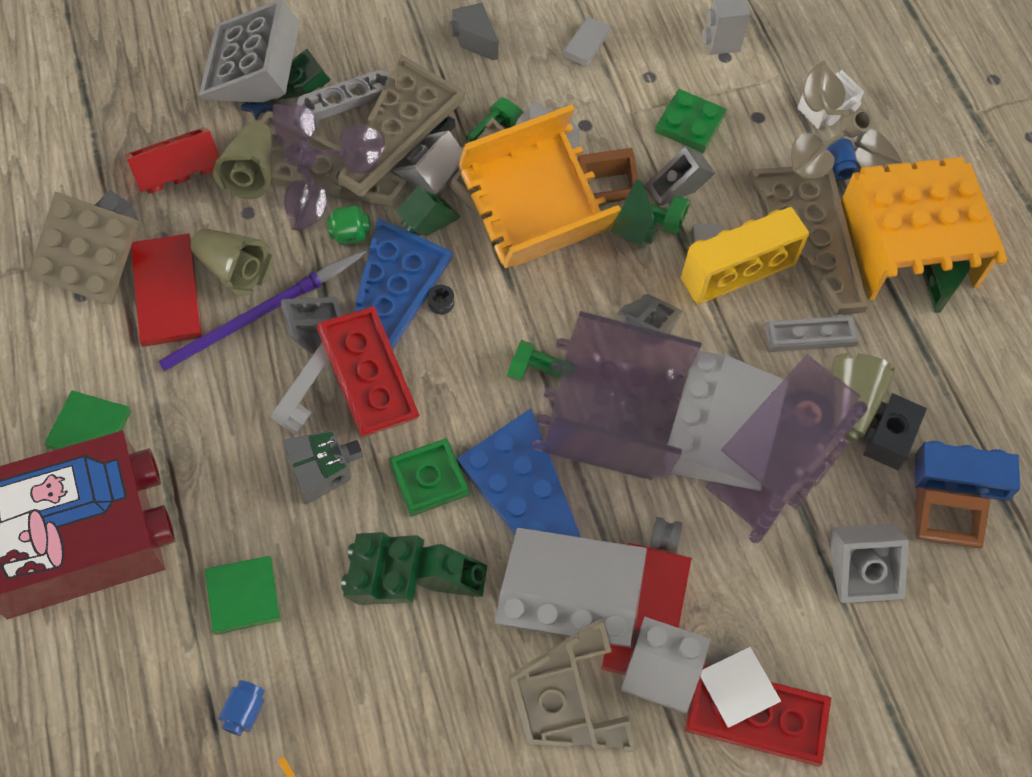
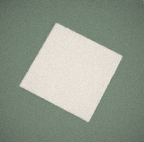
M751 647L703 669L700 677L728 728L781 702Z

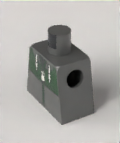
M331 430L283 440L305 504L311 503L347 483L351 479L347 463L364 457L358 440L340 446L335 432Z

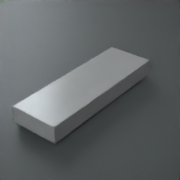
M853 316L766 321L765 324L770 352L857 346L859 342Z

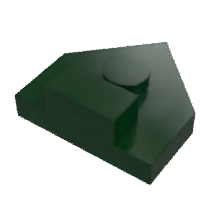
M305 49L292 60L286 94L278 98V100L299 97L310 93L318 87H323L331 80L308 49Z

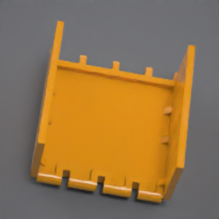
M573 104L464 145L459 162V167L462 170L460 173L469 191L479 188V191L472 193L471 197L480 216L491 215L482 222L491 242L502 240L501 243L494 246V249L504 268L510 266L517 267L610 230L615 222L614 219L621 211L619 205L604 211L600 210L599 207L606 204L607 201L605 197L595 199L588 184V181L594 179L595 175L593 171L584 174L576 156L584 152L582 146L572 149L566 134L573 131L572 125L568 124L575 110Z
M963 157L944 158L940 160V164L937 159L913 162L912 166L910 162L888 164L885 166V171L882 165L861 167L860 173H853L841 203L856 262L869 300H875L887 276H897V268L912 266L915 274H922L924 271L923 265L940 263L942 269L948 271L952 270V262L969 260L970 271L968 275L973 288H978L995 263L998 265L1006 264L1007 255L971 163L965 164Z

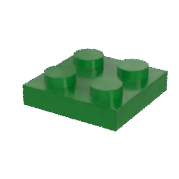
M678 88L658 121L655 132L704 153L722 123L727 109Z

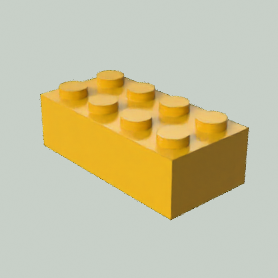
M792 207L781 211L779 209L774 210L766 217L758 220H749L738 228L723 230L713 238L698 240L689 247L680 279L695 303L700 305L795 266L809 236V231Z

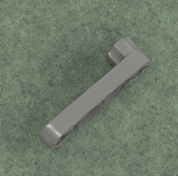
M377 70L300 96L297 100L296 125L308 131H313L317 129L321 119L378 100L382 90H385L389 83L390 74ZM357 88L362 90L364 94L357 96L352 94L350 90ZM333 96L338 98L340 102L332 104L326 98Z
M323 342L270 416V419L294 435H297L312 413L299 403L329 362Z

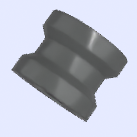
M656 517L650 548L664 547L669 552L676 553L682 531V522L675 521L669 523L664 518Z

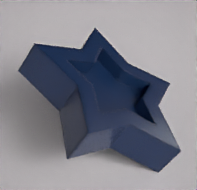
M268 101L245 102L241 105V110L251 112L256 120L262 113L273 111Z

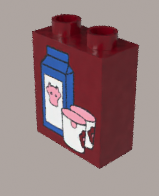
M121 430L0 466V614L8 620L166 570L160 547L175 543V534L165 505L155 508L150 507L146 489L161 485L159 470L150 448L135 452L126 434Z

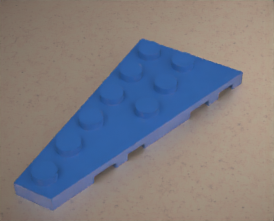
M377 217L368 261L365 264L356 299L355 312L375 306L393 350L427 299L430 289L436 285L453 259V252Z
M531 408L457 458L459 467L514 535L517 528L581 538Z

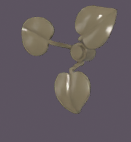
M825 61L817 64L808 74L803 86L804 100L812 111L819 112L825 109L828 115L846 117L841 121V133L825 144L822 143V140L817 135L812 133L803 134L794 141L791 149V160L795 174L808 180L818 179L828 174L834 165V156L827 148L845 136L849 138L857 136L854 144L858 147L855 150L860 169L861 167L882 165L885 171V166L888 164L902 163L892 144L881 133L870 129L873 119L867 110L859 109L855 112L853 109L847 111L836 110L844 103L846 93L842 82L829 69Z

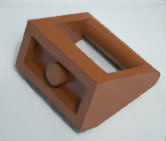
M632 148L579 155L577 158L583 173L586 174L593 171L594 179L626 174L630 188L593 193L595 199L605 197L607 203L626 200L635 180L638 179Z
M918 486L916 494V539L982 548L990 499L976 494ZM931 504L972 509L973 535L927 528Z

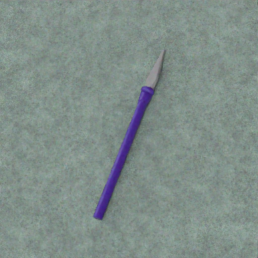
M367 250L328 265L316 273H309L308 277L306 276L299 280L292 287L159 360L160 366L166 371L282 306V299H294L301 294L304 295L314 290V288H320L321 283L332 279L364 256Z

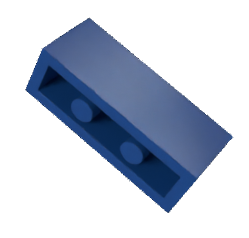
M941 441L924 442L915 453V488L919 486L1009 501L1020 490L1019 455L1010 454L1001 449L988 451L976 449L971 445L952 446L945 445Z

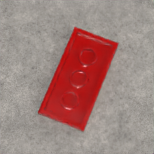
M190 234L132 242L131 251L139 342L141 346L145 347L202 337Z
M375 306L317 324L316 328L361 438L419 418V412Z
M628 543L631 546L647 548L632 648L610 645L611 652L604 654L601 670L621 675L626 674L638 631L644 617L679 628L692 561L691 557Z
M703 665V669L709 667L708 665ZM700 677L689 705L684 732L820 767L823 764L832 697L771 682L781 702L728 728Z

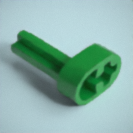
M504 97L499 98L490 107L491 113L466 136V139L470 142L477 140L492 117L506 128L515 126L518 118L524 113L523 110Z
M676 195L669 209L651 204L657 224L662 225V230L677 235L688 213L689 199Z
M521 339L510 364L507 377L521 382L527 367L530 366L570 382L576 365L535 350V344Z

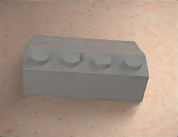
M276 0L216 24L198 95L201 100L265 102L271 99H278L286 94L300 22L284 0Z
M696 350L664 455L668 473L761 491L788 381L730 356Z
M517 528L501 587L495 623L504 627L569 638L596 620L603 618L609 644L632 648L647 548Z

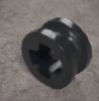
M436 285L430 289L428 305L432 312L443 315L449 313L454 308V292L450 287ZM442 296L443 299L446 297V302L440 303V300L436 302V297Z

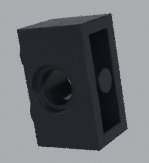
M892 393L886 403L881 402L874 417L878 419L875 427L870 425L863 439V442L867 444L863 455L898 471L908 458L927 408ZM887 427L894 429L896 433L891 432Z

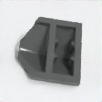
M645 294L640 300L625 305L617 315L623 321L666 341L680 318L682 310L656 297Z
M337 297L282 299L281 301L290 337L310 354H314L322 343L316 328L317 324L342 316Z

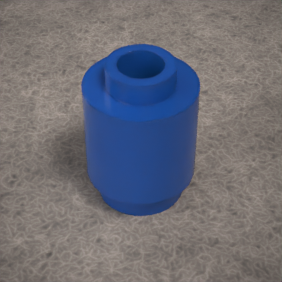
M841 138L827 148L834 156L832 169L835 178L838 180L850 179L853 173L857 172L858 161L852 141Z
M240 680L237 687H232L218 718L223 722L222 729L241 736L243 731L251 732L265 701L262 698L265 690L244 680Z

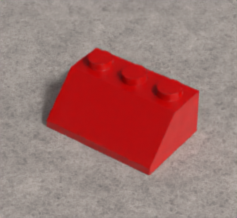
M205 127L124 154L140 192L146 190L147 194L162 190L164 188L162 184L173 181L174 184L188 181L191 179L190 174L199 171L201 175L213 172L216 160L219 158L211 132Z

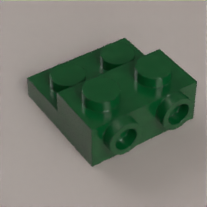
M384 532L356 534L355 543H351L348 547L349 571L341 579L343 596L358 605L413 603L425 540L418 535L390 537Z

